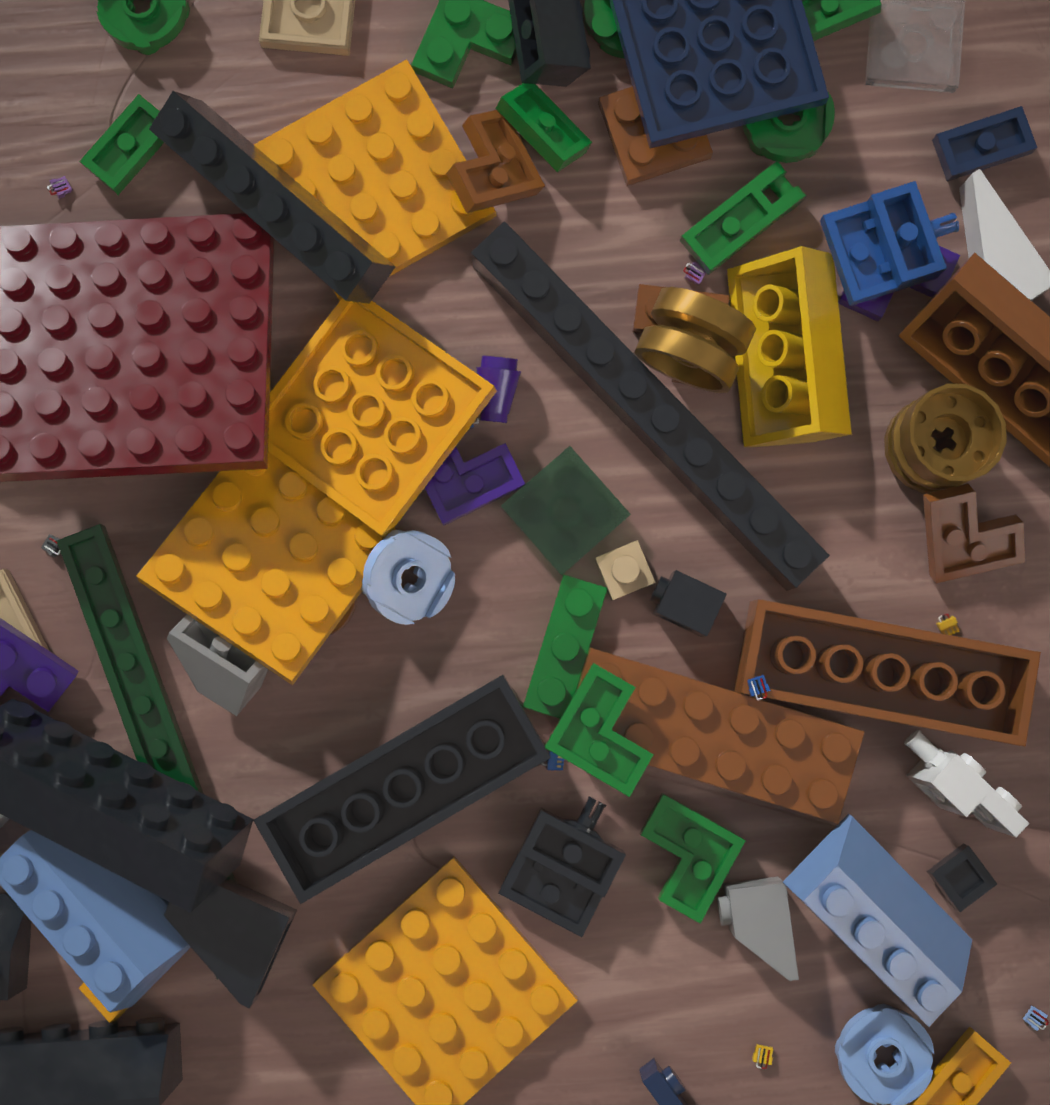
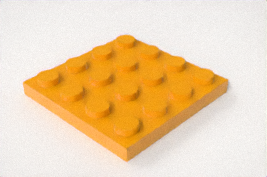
M407 59L254 144V146L396 266L390 276L496 217L494 207L466 213L446 174L454 163L463 162L466 159ZM334 291L336 297L340 301L342 297Z
M342 298L270 392L268 452L379 535L386 538L497 390L490 382L375 302L371 301L368 304L346 301Z
M268 452V469L220 471L136 577L140 583L293 686L362 592V579L366 560L373 548L384 537Z
M455 856L446 862L312 984L415 1105H464L578 1001L574 992Z

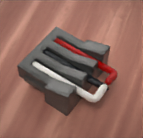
M49 534L41 548L50 556L56 558L60 554L56 541L59 538Z

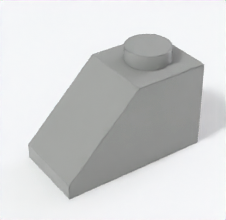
M186 614L168 634L167 640L197 692L235 716L242 711L261 688L268 669Z
M777 876L723 883L725 896L717 897L721 925H728L730 932L739 942L789 981L799 980L787 888L783 880Z

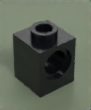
M675 570L671 573L669 579L663 576L660 577L650 601L657 604L653 615L700 637H707L727 594Z

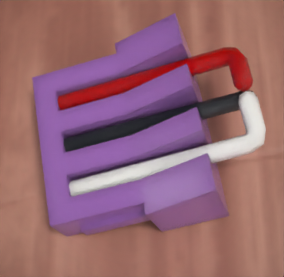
M65 176L49 180L50 185L47 186V189L51 195L56 194L58 199L65 197V194L72 191Z
M693 262V264L687 263L683 270L686 273L684 279L698 285L706 274L697 262Z

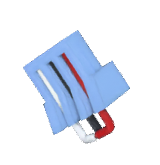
M1032 1005L1025 1014V1017L1022 1018L1036 1031L1039 1028L1044 1030L1049 1023L1046 1019L1048 1015Z

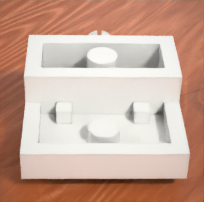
M920 730L914 731L906 739L904 744L921 758L918 764L906 776L939 808L965 817L972 813L987 828L1013 837H1017L1030 824L1018 813L1022 805L1017 799L1002 787H998L996 790L993 789L982 778L986 774L985 769L966 753L959 756L952 750L944 752L941 748L937 749Z

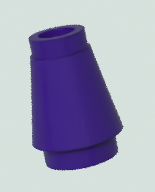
M494 356L481 357V367H476V373L494 385L497 390L481 412V421L507 423L508 414L510 413L521 371H517L518 359Z

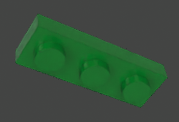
M563 575L525 697L524 708L561 719L576 693L607 592L606 587Z

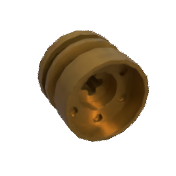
M945 384L928 391L917 400L903 407L891 419L884 436L885 457L892 473L905 486L921 493H932L957 487L987 474L1000 461L1007 443L1006 422L999 406L984 391L968 384ZM933 436H935V437H937V438L939 439V441L937 442L936 447H937L940 451H936V450L933 448V447L935 446V444H936V440L933 438Z

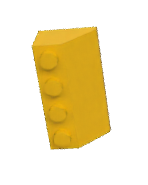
M800 246L727 269L730 306L749 318L756 327V331L745 354L735 356L736 363L740 367L737 373L744 447L811 443L852 435L835 264L831 253Z

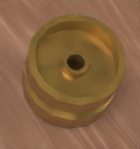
M677 287L662 288L651 312V316L658 325L644 328L634 351L635 355L652 369L681 383L705 391L728 393L740 368L732 356L745 354L756 331L755 325L740 311L705 294Z

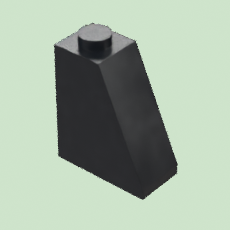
M226 878L191 913L169 902L164 917L241 1005L250 1009L261 994L297 909Z

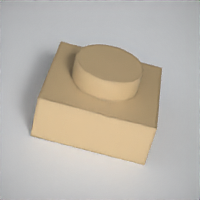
M638 540L595 558L612 601L656 583Z

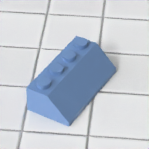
M848 813L783 883L914 1014L930 1027L963 991L972 939L857 820Z
M32 830L23 834L0 857V885L110 1013L132 1007L191 948L164 917L169 904L167 900Z

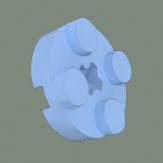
M392 530L386 538L373 548L366 560L362 579V593L367 596L371 606L379 614L395 623L408 625L415 624L413 621L420 620L425 616L431 618L444 608L454 589L455 572L451 571V562L448 557H452L449 550L441 541L424 532ZM411 566H416L413 573L418 576L417 582L414 585L407 583L402 588V573L405 569L408 570Z
M879 1004L873 1008L862 1010L847 1022L836 1041L835 1054L838 1058V1066L842 1077L852 1091L868 1103L877 1105L876 1103L882 1105H905L918 1098L931 1082L933 1074L931 1069L933 1062L932 1053L934 1054L932 1040L925 1028L905 1011L895 1009L886 1004ZM882 1045L886 1048L891 1045L896 1047V1050L892 1053L895 1063L890 1067L883 1062L877 1066L874 1063L877 1057L875 1051Z

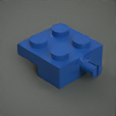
M916 181L873 194L866 202L825 214L820 219L849 306L936 279L947 268L936 238L958 232L959 221L954 222L957 219L955 213L929 220Z

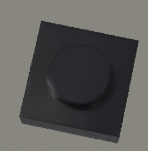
M964 843L927 871L953 908L959 912H962L997 885V882L970 846Z

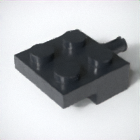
M588 796V800L577 821L563 819L542 807L540 808L498 891V894L580 937H583L602 897L605 898L626 856L624 850L603 840L594 830L607 805L598 801L592 815L589 817L597 801L591 796Z

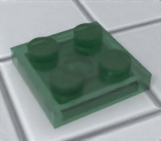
M571 446L566 448L501 505L502 510L561 576L631 515Z

